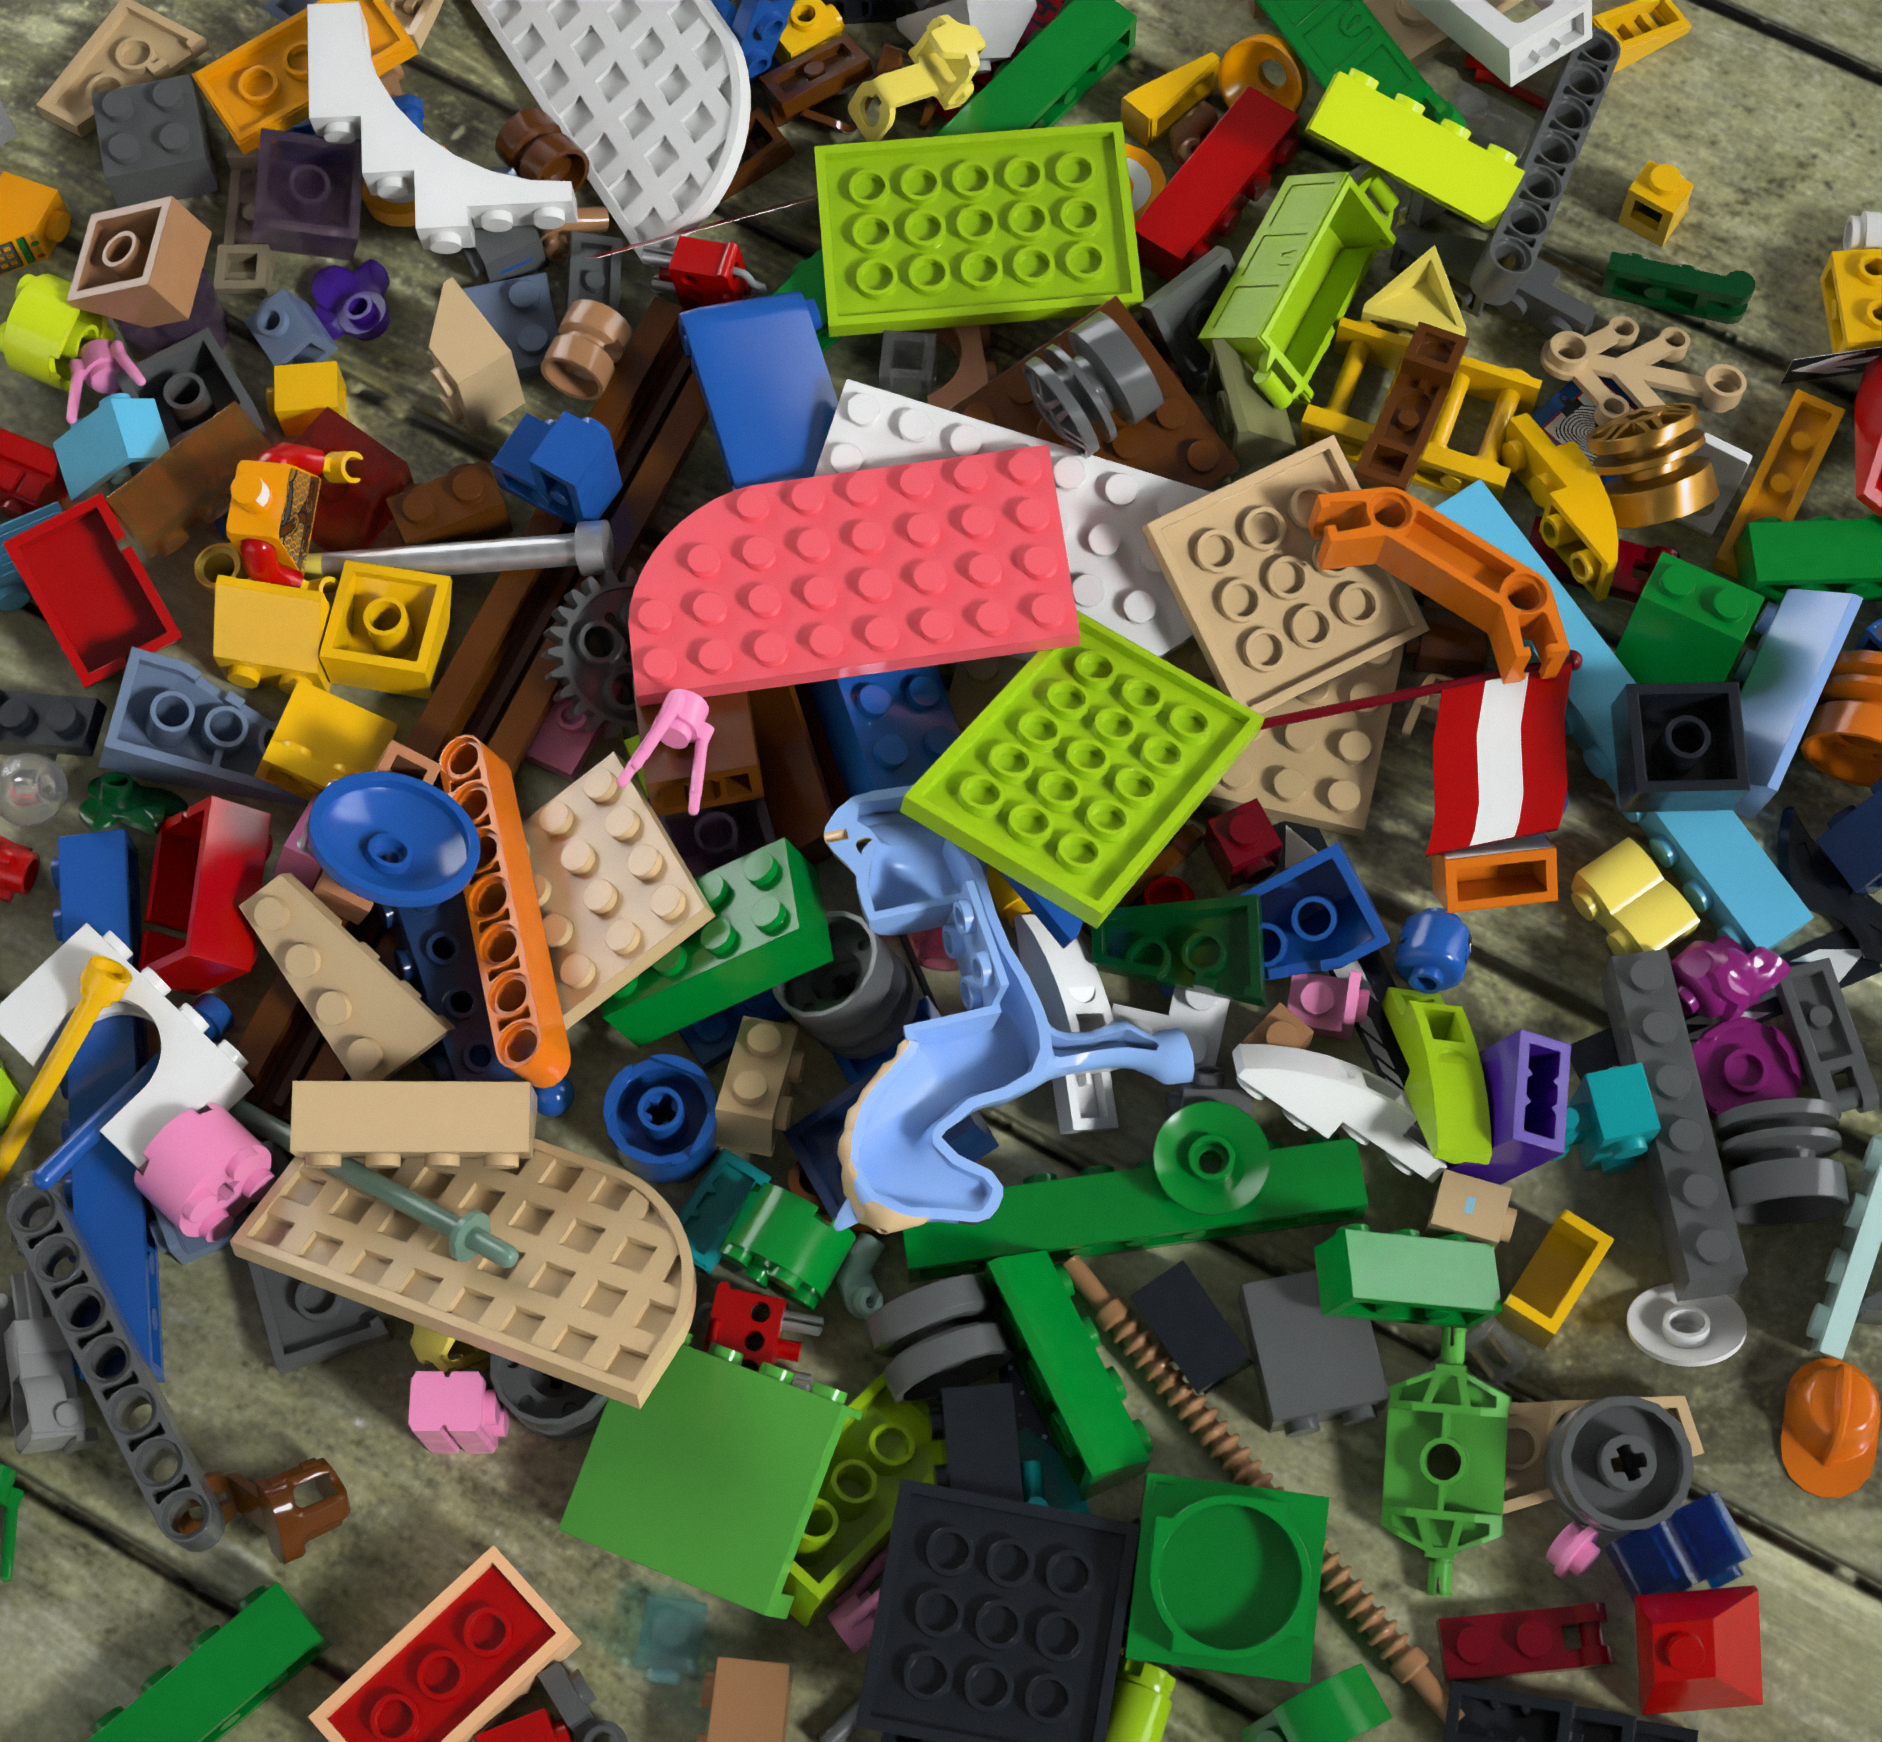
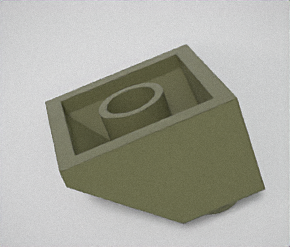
M1223 338L1212 340L1206 394L1217 434L1240 464L1239 470L1229 476L1231 483L1294 454L1296 450L1302 449V435L1298 420L1296 418L1289 419L1286 408L1277 410L1253 381L1256 371Z

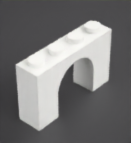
M86 923L0 1003V1036L39 1072L82 998L79 992L82 986L79 977L92 956H104L117 961L128 969L133 979L122 999L113 1002L110 1007H103L95 1022L118 1015L144 1018L154 1023L158 1028L161 1039V1054L157 1069L148 1084L99 1131L144 1174L150 1161L142 1154L156 1134L172 1119L191 1108L199 1115L211 1111L206 1103H218L229 1111L254 1086L242 1071L249 1062L226 1039H223L216 1046L204 1034L210 1025L188 1003L185 1002L177 1009L165 997L171 991V988L150 967L147 966L139 973L127 961L133 955V952L112 931L109 930L101 937Z

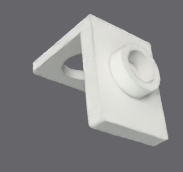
M1705 432L1706 442L1695 451L1693 456L1709 457L1712 462L1720 496L1713 502L1714 510L1709 515L1695 516L1688 514L1674 520L1707 537H1711L1735 496L1753 456Z

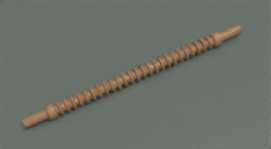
M1074 1255L1063 1265L1072 1280L1073 1286L1095 1310V1322L1104 1332L1112 1331L1115 1334L1113 1337L1114 1344L1122 1342L1126 1348L1123 1355L1125 1357L1133 1355L1137 1361L1134 1364V1368L1137 1370L1144 1368L1147 1371L1145 1376L1146 1382L1155 1381L1158 1384L1156 1394L1163 1395L1165 1393L1169 1398L1167 1407L1173 1408L1176 1406L1180 1411L1177 1417L1178 1420L1184 1421L1187 1419L1190 1422L1191 1426L1188 1432L1190 1434L1198 1432L1201 1435L1202 1439L1199 1445L1201 1447L1209 1445L1212 1448L1213 1452L1210 1458L1212 1460L1220 1458L1223 1461L1224 1465L1221 1471L1223 1473L1231 1471L1234 1474L1235 1478L1232 1484L1284 1491L1283 1486L1275 1488L1270 1481L1273 1479L1272 1473L1263 1474L1260 1471L1261 1460L1252 1461L1249 1458L1250 1447L1241 1448L1237 1444L1240 1439L1239 1434L1230 1435L1226 1431L1229 1426L1228 1421L1219 1422L1215 1418L1218 1413L1217 1408H1206L1204 1405L1207 1400L1206 1395H1195L1191 1384L1184 1382L1182 1379L1184 1377L1183 1372L1180 1369L1177 1371L1171 1366L1174 1363L1172 1356L1166 1358L1162 1356L1163 1345L1161 1343L1156 1345L1151 1343L1152 1332H1142L1139 1327L1142 1320L1140 1318L1132 1319L1129 1316L1132 1309L1121 1296L1114 1298L1078 1255ZM1325 1539L1321 1578L1325 1584L1322 1586V1591L1328 1592L1331 1590L1336 1595L1333 1601L1334 1605L1339 1606L1343 1604L1346 1606L1345 1618L1351 1619L1354 1617L1359 1624L1356 1627V1631L1358 1633L1366 1631L1370 1635V1639L1367 1642L1368 1645L1372 1647L1377 1644L1381 1648L1382 1652L1379 1654V1658L1381 1660L1389 1658L1393 1663L1390 1667L1391 1673L1400 1683L1409 1682L1445 1725L1450 1693L1426 1666L1429 1658L1419 1646L1410 1647L1407 1644L1409 1639L1408 1633L1400 1635L1396 1632L1397 1620L1392 1619L1388 1621L1385 1619L1386 1607L1380 1606L1377 1608L1372 1603L1375 1597L1374 1593L1369 1592L1365 1594L1362 1592L1363 1580L1357 1579L1354 1581L1351 1579L1349 1574L1352 1571V1567L1349 1565L1342 1567L1338 1563L1341 1556L1340 1553L1335 1552L1331 1554L1328 1552L1329 1540ZM1462 1709L1460 1710L1459 1720L1465 1716Z

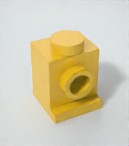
M1649 160L1628 189L1618 223L1662 247L1688 211V201L1694 184L1684 179L1676 167L1670 164L1658 165ZM1644 204L1662 214L1660 223L1639 212L1641 206Z

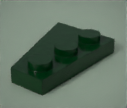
M1258 894L1114 908L1097 929L1091 926L1092 963L1097 971L1266 1007L1262 907Z

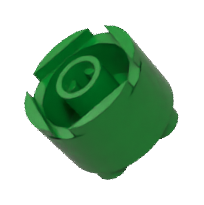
M756 1182L720 1243L721 1248L718 1254L730 1263L738 1266L736 1273L746 1281L763 1289H766L771 1281L786 1289L783 1295L802 1308L814 1311L818 1302L822 1301L855 1242L856 1236L849 1228L837 1232L833 1226L836 1220L835 1217L829 1227L825 1225V1220L816 1213L819 1207L810 1201L779 1186L764 1182L761 1187Z

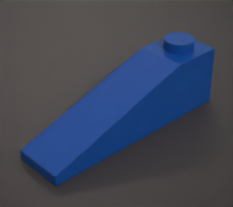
M1340 840L1236 895L1258 894L1261 900L1265 980L1340 969L1391 942L1368 891ZM1159 984L1165 997L1173 996L1174 987Z

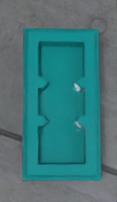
M723 1148L677 1215L689 1241L694 1267L707 1276H710L722 1257L718 1254L721 1248L720 1243L754 1183L757 1182L761 1187L764 1182L773 1183L771 1176L726 1148Z

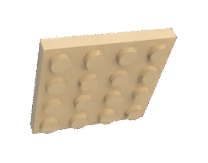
M1334 435L1141 527L1221 692L1258 714H1262L1430 630L1408 584L1378 565L1371 564L1321 571L1319 569L1316 557L1323 538L1312 539L1307 524L1317 495L1361 490Z
M615 752L608 755L522 822L565 1030L585 1017L716 916L634 776L625 787L620 788L617 786L616 781L626 767V763Z

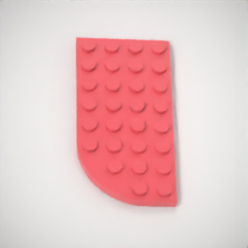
M1049 445L751 485L722 495L695 510L661 541L644 566L634 588L629 607L628 626L635 695L638 706L664 703L667 694L674 689H686L703 698L1080 645V630Z

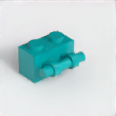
M1642 1063L1584 1075L1567 1106L1564 1154L1550 1161L1564 1158L1570 1151L1571 1146L1577 1145L1584 1171L1602 1168L1604 1175H1613L1629 1171L1637 1166L1636 1161H1640L1661 1129Z

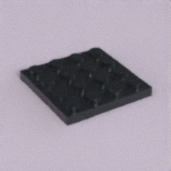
M901 1478L855 1727L929 1742H1105L1140 1525Z

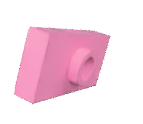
M613 681L612 693L618 702L624 694V689L621 684ZM568 698L562 701H555L525 759L532 764L574 782L600 737L604 726L600 725L588 734L584 732L586 715L582 713L570 720L566 717L573 705L572 701Z

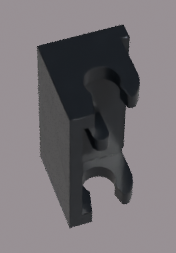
M1184 1260L1130 1296L1197 1394L1203 1392L1206 1395L1253 1364L1250 1355Z

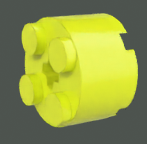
M26 274L17 285L16 301L13 304L7 321L0 325V352L4 353L6 363L11 370L69 393L72 376L69 361L78 359L79 351L89 341L107 339L114 342L116 330L107 327L108 317L74 308L66 302L72 282L52 274H42L39 276Z

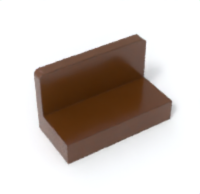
M844 33L760 76L759 80L770 119L776 127H781L799 118V112L805 109L814 110L859 87L863 79L874 73L870 58L847 33Z

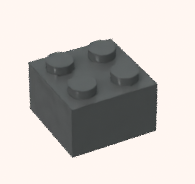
M191 74L91 93L104 178L118 208L169 196L180 200L220 192L206 109Z
M208 327L135 364L146 379L144 386H138L125 370L114 375L122 393L130 394L131 398L155 399L173 456L163 465L175 485L187 479L182 468L193 463L203 452L217 450L229 443L236 454L268 437L254 403Z

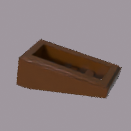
M759 105L750 112L749 130L745 143V148L752 157L746 162L741 158L733 180L720 203L777 169L796 154L787 139ZM762 136L768 144L760 150L754 143V140Z

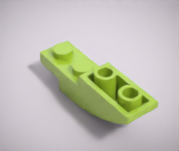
M1388 987L1382 1002V1008L1410 1069L1404 1086V1092L1433 1158L1442 1159L1452 1164L1469 1162L1489 1165L1492 1157L1488 1097L1478 1048L1463 1007L1446 1005L1440 993L1426 994L1416 990Z

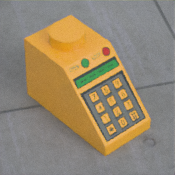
M5 171L0 176V276L48 259L57 242H61L66 237L71 219L68 209L57 189Z

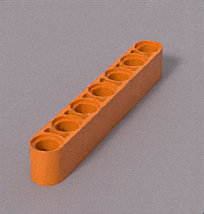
M461 735L451 740L443 749L439 759V764L442 765L440 774L444 792L466 811L476 827L480 840L481 852L476 871L469 884L463 890L495 1052L500 1063L527 1082H531L533 1086L543 1089L553 1087L567 1074L571 1064V1053L511 770L503 759L473 735Z

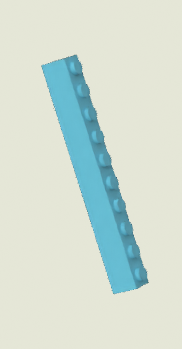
M1479 479L1433 509L1536 571L1548 581L1553 591L1570 650L1578 651L1583 658L1582 666L1577 671L1572 670L1565 712V734H1571L1584 751V762L1592 774L1599 779L1604 778L1617 795L1616 803L1620 809L1610 706L1626 684L1637 683L1491 491ZM1513 604L1516 608L1524 610L1521 606ZM1524 640V647L1529 646L1532 654L1527 664L1540 662L1533 642L1531 640ZM1733 810L1622 813L1630 822L1638 823L1650 839L1649 846L1655 858L1664 867L1672 868L1684 884L1683 892L1688 902L1698 912H1705L1717 928V938L1721 935L1732 938L1747 954L1759 946L1772 950L1800 931L1814 918Z

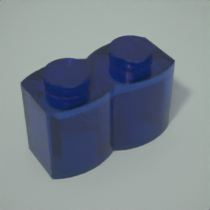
M1717 1490L1677 1509L1670 1518L1648 1529H1637L1605 1547L1634 1604L1635 1595L1682 1592L1704 1581L1708 1582L1711 1589L1720 1588L1743 1576L1744 1573L1739 1564L1753 1556Z

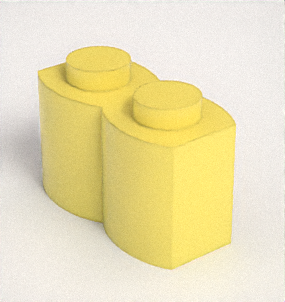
M1627 837L1577 871L1571 884L1573 891L1571 898L1574 906L1588 921L1594 919L1606 929L1608 933L1606 940L1615 956L1667 949L1670 952L1692 937L1700 922L1685 898L1663 878L1652 859L1630 837Z

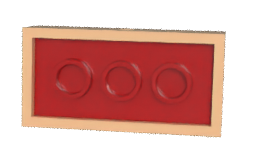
M493 1545L312 1712L308 1718L329 1742H477L475 1735L492 1729L541 1683L537 1674L557 1661L561 1664L582 1642Z

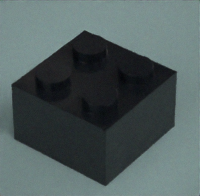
M1739 682L1625 685L1610 706L1621 813L1732 810L1750 791Z

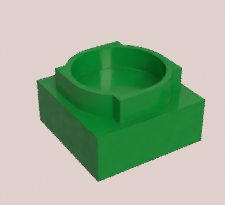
M1147 1472L1144 1475L1138 1522L1140 1532L1131 1581L1122 1658L1310 1684L1330 1497Z

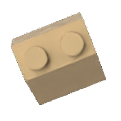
M451 277L443 283L429 343V350L435 366L429 372L437 388L442 393L438 400L445 413L455 424L462 420L475 436L526 402L511 350L455 279Z

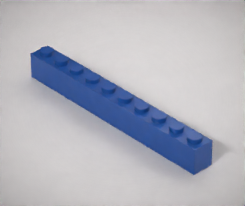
M125 829L58 837L59 857H54L51 860L52 881L55 889L60 890L61 908L54 909L53 927L57 940L59 942L62 941L63 945L86 923L101 937L110 930L133 952V955L127 961L137 970L142 942L138 848ZM118 1015L104 1018L93 1024L60 1082L62 1096L65 1100H69V1119L63 1120L61 1125L63 1143L148 1062L146 1019L131 1015ZM104 1136L71 1168L70 1174H65L63 1182L64 1196L67 1206L73 1208V1216L157 1382L162 1383L165 1381L158 1246L149 1227V1222L155 1220L156 1215L151 1202L135 1186L134 1176L137 1168ZM75 1255L68 1256L69 1261L75 1263ZM95 1304L82 1311L78 1321L79 1328L89 1327L97 1321L101 1312L100 1305ZM72 1353L75 1376H80V1380L88 1385ZM118 1354L107 1361L103 1370L104 1379L116 1377L123 1371L126 1365L125 1354Z

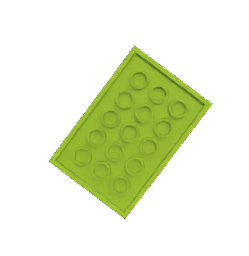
M1123 121L814 146L829 337L1085 317L1116 295L1129 313L1142 312L1139 305L1144 302Z
M1076 610L1080 630V645L1038 651L903 796L900 812L1097 929L1259 734L1265 717Z

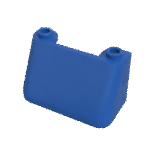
M801 291L703 306L679 313V336L686 358L692 357V371L694 377H697L727 471L726 477L729 486L732 487V491L751 485L813 477L838 406V400L815 330L822 329V322L814 298L805 300Z

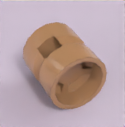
M579 299L572 302L558 328V332L561 335L553 339L540 367L545 379L557 390L577 399L595 400L604 393L615 370L614 364L621 358L632 332L626 319L616 310L594 300Z

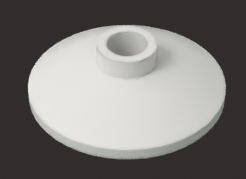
M1668 1283L1648 1289L1632 1302L1627 1313V1331L1633 1343L1650 1357L1672 1365L1698 1367L1721 1362L1736 1353L1746 1338L1747 1321L1741 1307L1728 1295L1677 1302L1673 1283Z

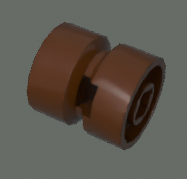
M528 108L512 116L500 129L496 138L495 151L499 159L508 168H513L520 178L571 181L575 194L583 185L589 173V160L585 152L570 137L563 134L559 125L539 108Z

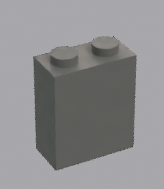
M1316 1270L1241 1285L1238 1301L1269 1433L1284 1430L1287 1438H1295L1318 1432L1320 1430L1319 1423L1342 1418L1343 1426H1356L1378 1418L1377 1411L1384 1410L1390 1397L1370 1320L1322 1316Z

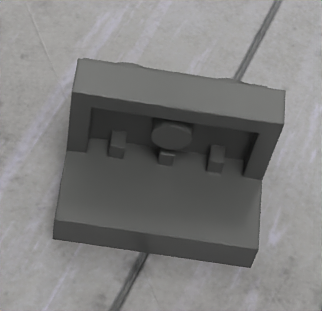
M1218 245L1139 305L1142 311V318L1136 321V323L1158 353L1170 359L1177 366L1182 375V386L1188 394H1191L1208 381L1211 355L1197 338L1237 268L1230 250Z

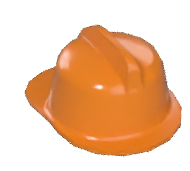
M1816 1359L1802 1365L1790 1378L1785 1394L1780 1438L1782 1463L1789 1477L1803 1491L1820 1498H1841L1857 1491L1870 1477L1876 1459L1881 1413L1879 1395L1870 1378L1855 1365L1833 1359Z

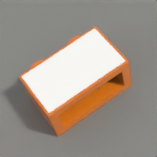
M1545 833L1431 856L1433 893L1447 913L1558 901L1556 847Z

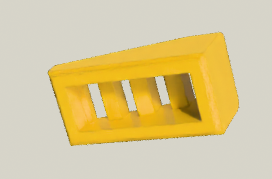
M1635 0L1592 16V28L1606 30L1619 42L1621 48L1620 57L1613 73L1624 69L1686 35L1692 28V25L1671 0ZM1650 13H1652L1656 17V19L1661 23L1662 27H1659L1656 24V22L1649 15Z
M1212 51L1121 98L1120 122L1123 121V128L1147 148L1152 146L1174 124L1218 89L1220 57Z

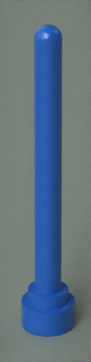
M202 994L190 1005L210 1025L204 1034L213 1043L218 1042L234 1026L235 1020L230 1009L223 1001L211 994ZM161 1050L33 1172L32 1182L36 1188L41 1190L51 1188L104 1137L99 1130L148 1084L157 1069Z

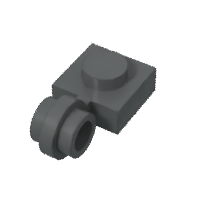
M557 1661L537 1674L567 1726L572 1730L579 1742H595L599 1737L605 1735L611 1736L613 1742H628L625 1732L614 1722L607 1720L596 1721L588 1705L597 1700L578 1668L568 1674L566 1669Z

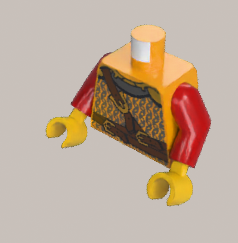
M282 442L276 443L260 452L256 461L240 460L237 465L235 479L231 484L232 497L226 524V534L242 557L245 572L249 578L254 581L320 592L337 591L339 581L334 577L328 576L309 581L303 579L321 485V478L318 475L323 472L324 477L331 483H358L361 479L350 477L345 470L347 460H363L360 453L356 451L330 452L324 456V452L321 449ZM328 602L329 605H330V608H332L333 603Z

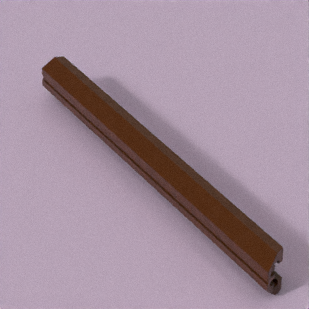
M656 296L618 361L604 393L597 399L588 417L600 422L609 431L623 485L599 519L607 520L611 527L614 542L613 571L618 580H620L621 573L629 567L709 420L697 377H694L692 371V357L686 358L679 336L678 314L686 311V309ZM536 508L521 537L575 533V528ZM578 566L501 571L404 746L439 763L443 749L451 740L461 735H473L508 764L512 779H514L555 703L553 700L554 695L563 688L560 681H545L544 676L557 667L556 662L541 658V653L556 647V643L543 636V633L552 626H561L552 617V611L559 606L570 609L563 596L572 589L583 594L580 583L590 576H583ZM590 575L600 584V575ZM586 633L584 637L585 646L592 633ZM439 772L433 786L444 792ZM376 903L373 904L369 914L359 925L335 914L342 920L341 926L359 943L365 942L380 956L378 961L401 981L393 954L394 950L399 949L393 928L385 929L382 925ZM279 969L235 1049L249 1062L242 1071L254 1085L244 1095L245 1101L291 1125L292 1081H349L351 1077Z

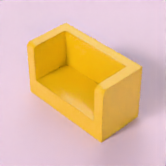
M1563 1209L1502 1304L1503 1312L1497 1314L1494 1319L1542 1350H1545L1615 1239L1569 1210Z

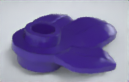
M369 259L360 265L355 273L345 267L332 265L324 267L314 274L310 286L312 296L318 304L312 310L333 340L348 334L362 341H370L378 338L385 332L390 319L389 306L384 299L390 284L386 269L377 261Z

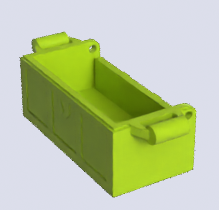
M1370 169L1356 183L1347 171L1287 176L1197 338L1210 355L1212 340L1223 338L1256 371L1253 381L1277 410H1283L1289 405H1308L1314 392L1308 385V382L1323 354L1326 353L1341 317H1344L1351 302L1356 297L1357 291L1377 255L1376 250L1392 249L1397 240L1390 228L1394 208L1397 207L1399 198L1377 169ZM1366 190L1370 194L1372 199L1375 201V203L1378 205V207L1381 209V214L1377 210L1375 205L1372 203V201L1369 199V197L1366 195Z

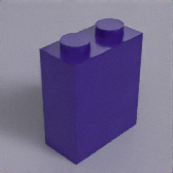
M1520 1029L1479 1052L1488 1097L1492 1157L1489 1165L1469 1162L1461 1164L1446 1162V1170L1501 1185L1564 1154L1571 1044Z

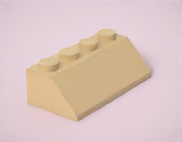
M292 1081L290 1152L297 1158H306L305 1167L340 1168L342 1158H365V1167L379 1169L400 1168L401 1158H424V1167L435 1169L459 1168L460 1158H483L484 1168H518L519 1158L533 1159L538 1096L531 1082Z

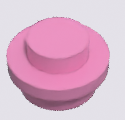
M1575 1521L1566 1526L1554 1540L1546 1554V1560L1555 1566L1554 1574L1561 1579L1567 1578L1572 1573L1577 1577L1583 1576L1591 1568L1601 1552V1549L1595 1545L1599 1532L1591 1526L1584 1529Z

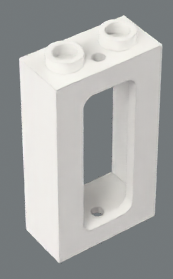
M1405 0L1510 88L1592 39V0H1531L1542 11L1520 23L1510 21L1486 0Z

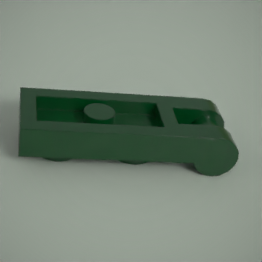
M1611 252L1599 296L1724 324H1735L1742 320L1746 312L1748 301H1750L1755 290V280L1745 271L1736 270L1730 272L1727 276L1700 271L1691 265H1672L1649 260L1645 256L1636 253L1621 254Z

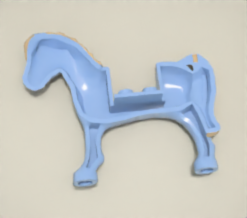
M913 785L875 790L852 796L837 808L825 826L824 840L833 855L856 876V889L860 906L869 930L878 935L895 936L943 927L942 941L944 949L950 959L955 958L962 976L959 980L961 999L965 1008L970 1011L904 1025L905 1039L898 1044L895 1057L882 1064L876 1075L862 1089L857 1102L848 1109L845 1119V1130L839 1139L837 1155L842 1165L843 1194L847 1198L833 1225L837 1232L857 1223L864 1224L878 1233L889 1234L917 1227L926 1222L977 1225L988 1221L999 1208L1003 1198L1002 1184L991 1170L958 1155L942 1138V1135L948 1129L979 1109L1000 1107L1027 1094L1049 1080L1089 1070L1105 1068L1134 1069L1155 1078L1164 1085L1192 1082L1195 1071L1193 1052L1187 1036L1180 1028L1162 1030L1151 1035L1125 1020L1112 1021L1104 1027L1088 1032L1068 1033L1057 1030L1048 1023L1035 988L1010 947L997 916L987 884L989 864L900 812L903 796ZM861 842L868 843L863 848L862 854H860L856 844Z

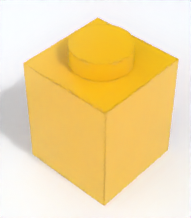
M337 361L274 366V386L266 388V403L270 418L278 419L285 437L347 432V386Z

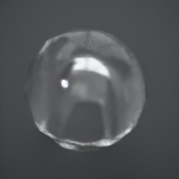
M29 752L15 754L0 764L1 817L14 826L35 828L52 821L61 812L68 797V783L59 765L44 754Z

